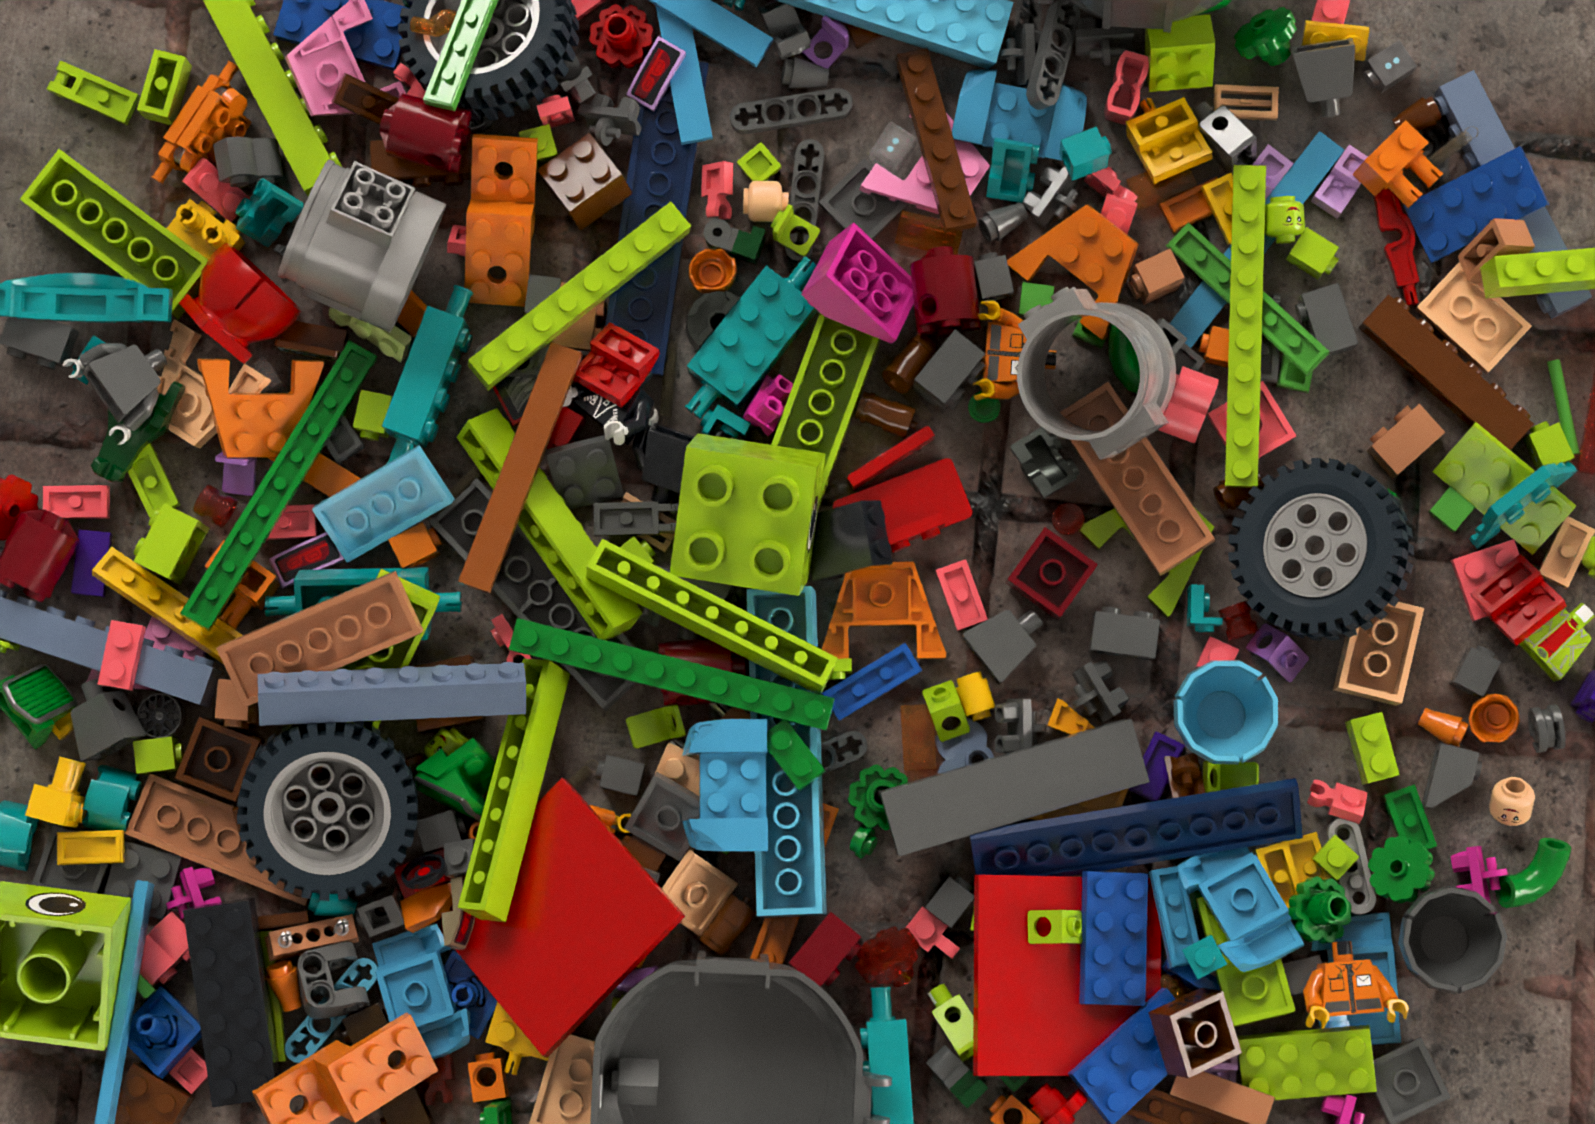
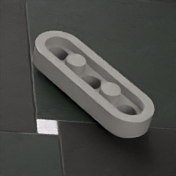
M1338 818L1328 826L1327 840L1334 834L1337 835L1340 828L1346 829L1348 831V838L1343 842L1359 858L1355 861L1356 869L1352 873L1346 871L1337 883L1345 889V897L1352 906L1351 913L1357 915L1365 914L1375 906L1376 893L1374 887L1369 882L1371 872L1368 868V859L1361 830L1357 823ZM1355 892H1360L1364 898L1363 902L1359 905L1355 904L1352 899Z

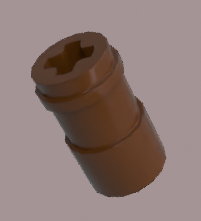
M916 334L911 338L904 350L897 354L882 372V377L887 385L899 393H907L914 385V379L938 351L935 343L925 335Z
M864 391L854 417L860 420L861 423L866 422L882 428L883 431L903 439L906 438L909 428L915 430L918 422L913 421L916 412L915 408L897 401H889L876 396V393H868Z
M731 894L717 912V917L708 929L703 931L700 940L723 957L726 952H729L730 946L741 931L743 932L757 914L756 911L748 906L751 900L746 896L740 900Z

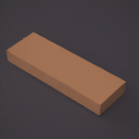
M1205 1071L1190 1078L1176 1076L1170 1092L1173 1096L1250 1124H1266L1275 1100L1274 1096Z

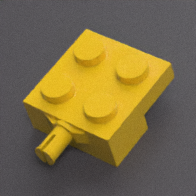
M1184 97L1159 108H1156L1152 98H1147V103L1144 99L1141 101L1140 107L1145 114L1126 121L1127 137L1154 184L1212 160V151L1198 129V120Z
M1317 832L1303 835V838L1283 841L1253 850V854H1256L1288 909L1289 898L1297 895L1296 886L1298 883L1316 876L1322 880L1331 878L1328 873L1311 859L1322 848Z
M497 1001L485 1042L502 1047L509 1052L504 1072H510L514 1061L511 1074L517 1075L522 1057L532 1056L548 1061L549 1057L541 1055Z

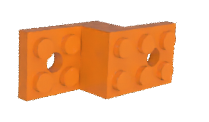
M473 134L471 199L466 212L464 288L473 292L469 303L525 307L530 274L531 241L535 230L538 138ZM499 162H507L512 166L513 172L510 175L503 176L496 171L495 166ZM493 266H500L506 271V276L502 279H495L489 274V269Z
M404 1013L351 1047L335 1040L252 1091L268 1124H328L339 1116H343L356 1123L433 1075L438 1069L411 1014ZM399 1050L401 1052L400 1063L395 1067H390L388 1065L389 1055L393 1051ZM297 1095H302L304 1099L303 1107L297 1112H291L289 1107L291 1099Z

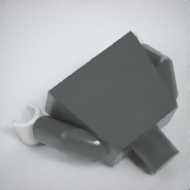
M101 343L81 354L79 360L66 359L63 367H68L75 363L77 370L68 377L77 379L85 375L116 421L119 423L123 420L124 424H118L109 431V436L117 429L124 432V439L118 443V445H122L130 439L131 431L138 429L151 416L159 397L157 387L161 384V379L156 372L167 365V360L159 349H155L144 356L136 345L127 347L122 343Z

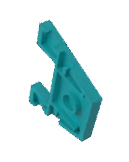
M1567 461L1565 464L1560 462L1558 465L1553 463L1541 466L1489 507L1481 520L1483 523L1475 529L1477 533L1473 534L1469 540L1476 549H1479L1500 532L1499 527L1506 521L1509 525L1516 522L1525 514L1523 510L1525 506L1532 501L1535 504L1543 501L1551 494L1549 490L1551 486L1557 488L1577 473L1578 470L1570 461Z

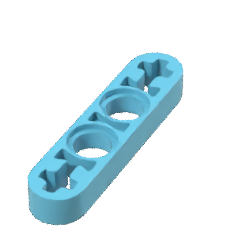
M370 958L356 960L334 984L335 991L341 988L354 987L345 982L347 978L350 977L351 981H355L360 975V972L357 970L358 966L366 967L370 965L372 967L370 970V974L373 976L372 979L364 978L357 985L365 987L368 993L378 981L375 972H377V967L379 966L376 961ZM323 997L318 1004L326 1003L327 999ZM349 1014L330 1017L331 1026L329 1030L323 1033L318 1032L314 1028V1018L307 1016L285 1044L287 1057L295 1063H300L319 1051L343 1023L342 1019L348 1017ZM307 1027L311 1035L320 1038V1041L316 1044L315 1040L311 1039L305 1047L308 1051L307 1055L299 1054L296 1056L294 1054L296 1047L293 1043L294 1041L302 1042L306 1039L308 1034L303 1033V1030Z

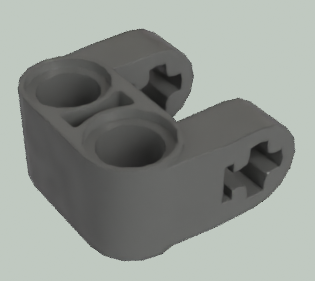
M353 942L326 945L308 950L299 957L297 963L299 992L304 1010L311 1018L323 1019L343 1016L369 1007L370 1003L365 987L358 986L335 991L330 974L331 970L348 967L358 960ZM313 965L320 971L316 974H309L303 968ZM321 995L327 999V1002L316 1004L311 998Z

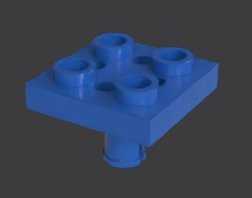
M453 950L444 965L448 983H456L455 988L453 984L449 985L452 999L457 1012L460 1011L458 1006L470 1011L471 1023L469 1024V1033L471 1036L480 1039L494 1014L497 1000L480 980L478 982L473 977L472 981L475 984L470 982V978L475 973L461 956ZM483 998H484V999H485V1002H486L485 1005H484L483 1007H479V1006L477 1005L478 999H479L478 1004H479V1005H482V1004H483Z
M161 985L155 994L132 1016L128 1047L157 1077L163 1079L202 1037L200 1022L166 987ZM177 1040L176 1046L171 1048L170 1045H174V1041Z

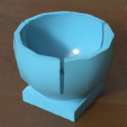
M1211 660L1189 673L1175 694L1176 700H1174V726L1188 750L1212 764L1237 765L1239 762L1244 763L1264 751L1278 727V697L1266 676L1257 680L1262 673L1240 660Z

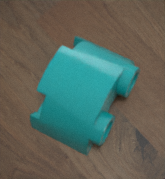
M995 137L986 197L1022 203L1025 199L1026 191H1033L1035 173L1030 172L1031 164H1037L1040 146Z
M262 178L255 186L250 199L245 197L239 203L236 214L240 217L236 229L262 245L269 247L281 234L284 225L288 221L292 222L302 212L304 203Z
M102 764L98 767L97 780L92 779L83 806V810H87V814L82 824L84 827L98 831L124 830L126 832L132 817V813L127 812L131 799L136 801L141 790V782L138 781L139 774Z
M6 800L0 803V866L22 871L28 870L32 853V839L39 824V819L25 816L28 805Z

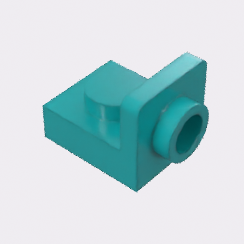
M717 405L714 411L709 409L700 423L704 427L702 434L711 435L717 424L720 423L722 425L720 430L734 439H737L739 435L746 439L752 429L751 423L720 405Z
M1191 584L1187 588L1186 626H1195V632L1212 633L1214 632V627L1223 625V618L1204 617V612H1209L1210 596L1209 593H1204V585Z

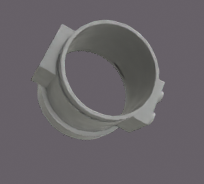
M329 159L322 168L298 218L282 258L278 276L283 279L292 280L297 285L304 287L302 295L391 333L432 244L446 204L416 191L414 193V187L354 161L350 169L343 168Z
M1075 287L1061 289L1051 296L1053 302L1049 305L1047 304L1042 307L1037 305L1024 313L1025 320L1019 323L1018 326L1027 341L1023 346L1018 361L1017 382L1023 404L1040 426L1062 438L1089 442L1099 459L1102 460L1115 457L1169 423L1163 412L1171 400L1175 387V357L1165 333L1148 315L1124 304L1110 302L1095 303L1087 289H1076ZM1089 315L1110 322L1125 334L1136 352L1140 368L1139 389L1133 405L1119 422L1104 431L1087 430L1067 420L1051 401L1045 383V363L1053 341L1069 324Z

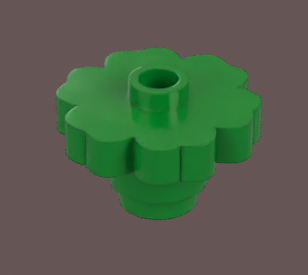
M1280 7L1275 11L1267 9L1253 16L1250 23H1246L1239 28L1234 36L1236 40L1234 46L1241 57L1251 59L1258 55L1270 66L1279 65L1291 55L1289 40L1297 30L1295 26L1296 19L1292 12L1285 7Z
M877 764L860 771L859 781L853 782L849 786V796L847 799L848 804L856 808L854 819L862 823L865 828H873L878 825L883 831L889 830L883 804L876 803L874 796L878 791L907 783L908 777L900 773L896 767H889L884 771Z
M1404 835L1397 836L1396 838L1390 837L1385 841L1384 848H1376L1372 853V858L1368 862V868L1374 873L1371 875L1369 882L1375 888L1376 893L1383 898L1390 897L1399 904L1406 901L1413 902L1418 897V891L1423 892L1430 888L1431 881L1435 876L1434 870L1429 867L1433 861V855L1419 841L1412 842V840Z
M1318 876L1307 878L1305 881L1298 883L1296 886L1297 895L1289 898L1288 913L1292 920L1297 921L1295 929L1298 934L1307 942L1318 940L1322 944L1331 943L1341 938L1344 934L1343 925L1351 922L1350 913L1352 908L1351 903L1345 897L1344 887L1332 878L1322 880Z

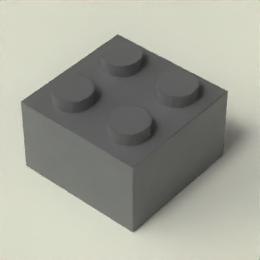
M954 330L914 379L913 390L942 413L948 407L954 410L965 396L964 392L966 390L964 387L969 382L973 385V382L978 381L984 373L986 365L983 362L986 353L957 330Z

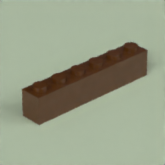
M1388 294L1359 326V329L1467 426L1471 428L1477 422L1511 450L1534 425L1529 420L1530 414L1522 406L1511 404L1505 398L1507 396L1505 391L1497 384H1489L1481 377L1482 371L1470 361L1465 363L1456 355L1458 350L1447 340L1441 341L1433 334V327L1422 318L1417 320L1408 312L1410 310L1409 306L1399 297L1392 298Z

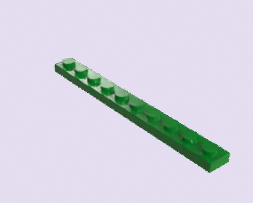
M350 340L348 341L180 613L181 616L210 632L376 363L377 356Z
M520 618L516 620L509 646L510 651L825 731L828 729L835 698Z

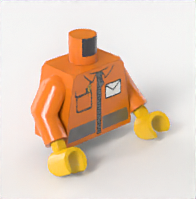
M982 301L981 304L986 305L988 308V314H978L979 319L992 320V322H988L986 329V354L984 358L986 366L983 379L973 382V385L981 387L982 393L974 395V399L977 401L985 398L1010 399L1020 394L1017 382V367L1021 351L1027 341L1018 326L1023 320L1014 313L1000 308L996 301ZM1048 351L1045 369L1055 370L1057 351Z
M1351 941L1332 942L1334 962L1317 964L1316 969L1312 971L1303 989L1306 1011L1309 1013L1305 1024L1309 1028H1312L1315 1019L1321 1022V1028L1324 1029L1330 1016L1384 1012V1007L1388 1008L1387 1020L1391 1023H1394L1396 1019L1394 1011L1400 1012L1404 1019L1407 1018L1409 1009L1407 1003L1398 999L1391 984L1379 968L1373 965L1370 959L1353 960Z

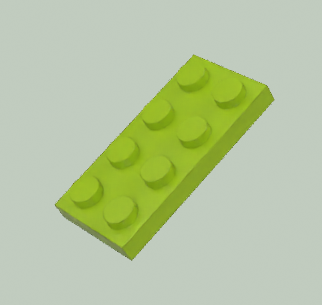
M1475 422L1432 472L1485 515L1491 505L1535 471ZM1551 486L1549 489L1551 494L1538 504L1532 501L1523 509L1525 514L1516 522L1509 525L1506 521L1499 527L1532 555L1576 507L1571 500L1554 486Z
M1197 898L1196 903L1205 937L1212 935L1217 946L1228 942L1204 898ZM1223 955L1227 965L1215 970L1219 989L1224 992L1234 1027L1296 1011L1281 958L1266 966L1242 972Z
M1370 1024L1237 1036L1242 1051L1239 1054L1242 1085L1274 1096L1275 1100L1377 1092Z

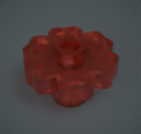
M893 926L881 930L876 934L875 939L865 941L862 948L857 952L859 961L856 963L855 968L866 983L876 981L879 985L888 983L893 987H902L909 983L914 976L913 963L918 959L916 950L920 944L908 928L899 931L897 927Z

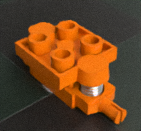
M228 60L219 76L210 74L202 87L197 85L163 137L166 142L158 153L162 162L153 176H151L154 180L163 185L172 169L189 173L202 157L217 168L213 144L227 137H244L252 122L243 115L247 107V99L229 84L239 70L236 64Z

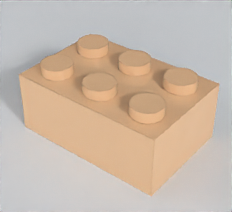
M1398 602L1395 607L1388 603L1384 607L1388 615L1382 620L1376 616L1370 621L1374 626L1368 630L1358 627L1356 628L1357 635L1352 637L1345 636L1333 687L1334 691L1394 706L1402 704L1424 612L1422 607Z

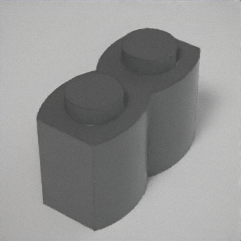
M227 137L213 144L220 182L230 183L231 187H243L249 184L257 185L264 178L275 185L276 180L284 177L278 141L276 139Z

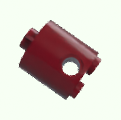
M402 93L396 104L384 110L380 123L379 133L387 155L444 171L458 173L462 161V155L459 154L461 146L467 147L471 134V128H468L471 111L458 107L455 111L429 106L424 103L423 98Z
M941 246L929 249L920 260L910 264L918 335L937 333V337H949L956 329L962 328V331L981 329L978 316L979 305L974 259L972 256L954 255L953 247Z
M46 509L21 512L5 542L0 556V583L10 588L18 584L24 587L23 592L25 595L43 603L45 597L50 599L56 583L64 573L80 542L69 521Z
M707 638L659 643V654L747 676L746 658ZM661 689L665 706L715 703Z

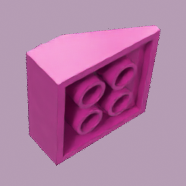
M854 222L829 241L801 293L807 302L824 317L891 344L896 341L914 304L911 276Z

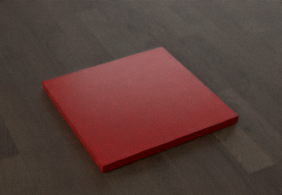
M561 778L536 804L506 922L480 920L475 917L473 930L466 948L456 950V952L541 1055L548 1058L679 924L685 915L566 779ZM453 903L450 907L451 911H453ZM441 916L440 920H438V921H436V922H434V923H437L438 927L440 928V930H441V932H442V934H443L442 916Z
M974 875L973 1076H1069L1068 1073L1141 1007L1132 1005L1079 1004L1081 944H1030L1028 942V911L1082 910V877ZM1148 878L1145 1003L1161 989V927L1150 878ZM1045 917L1040 918L1036 924V930L1040 936L1045 937L1051 931V923Z

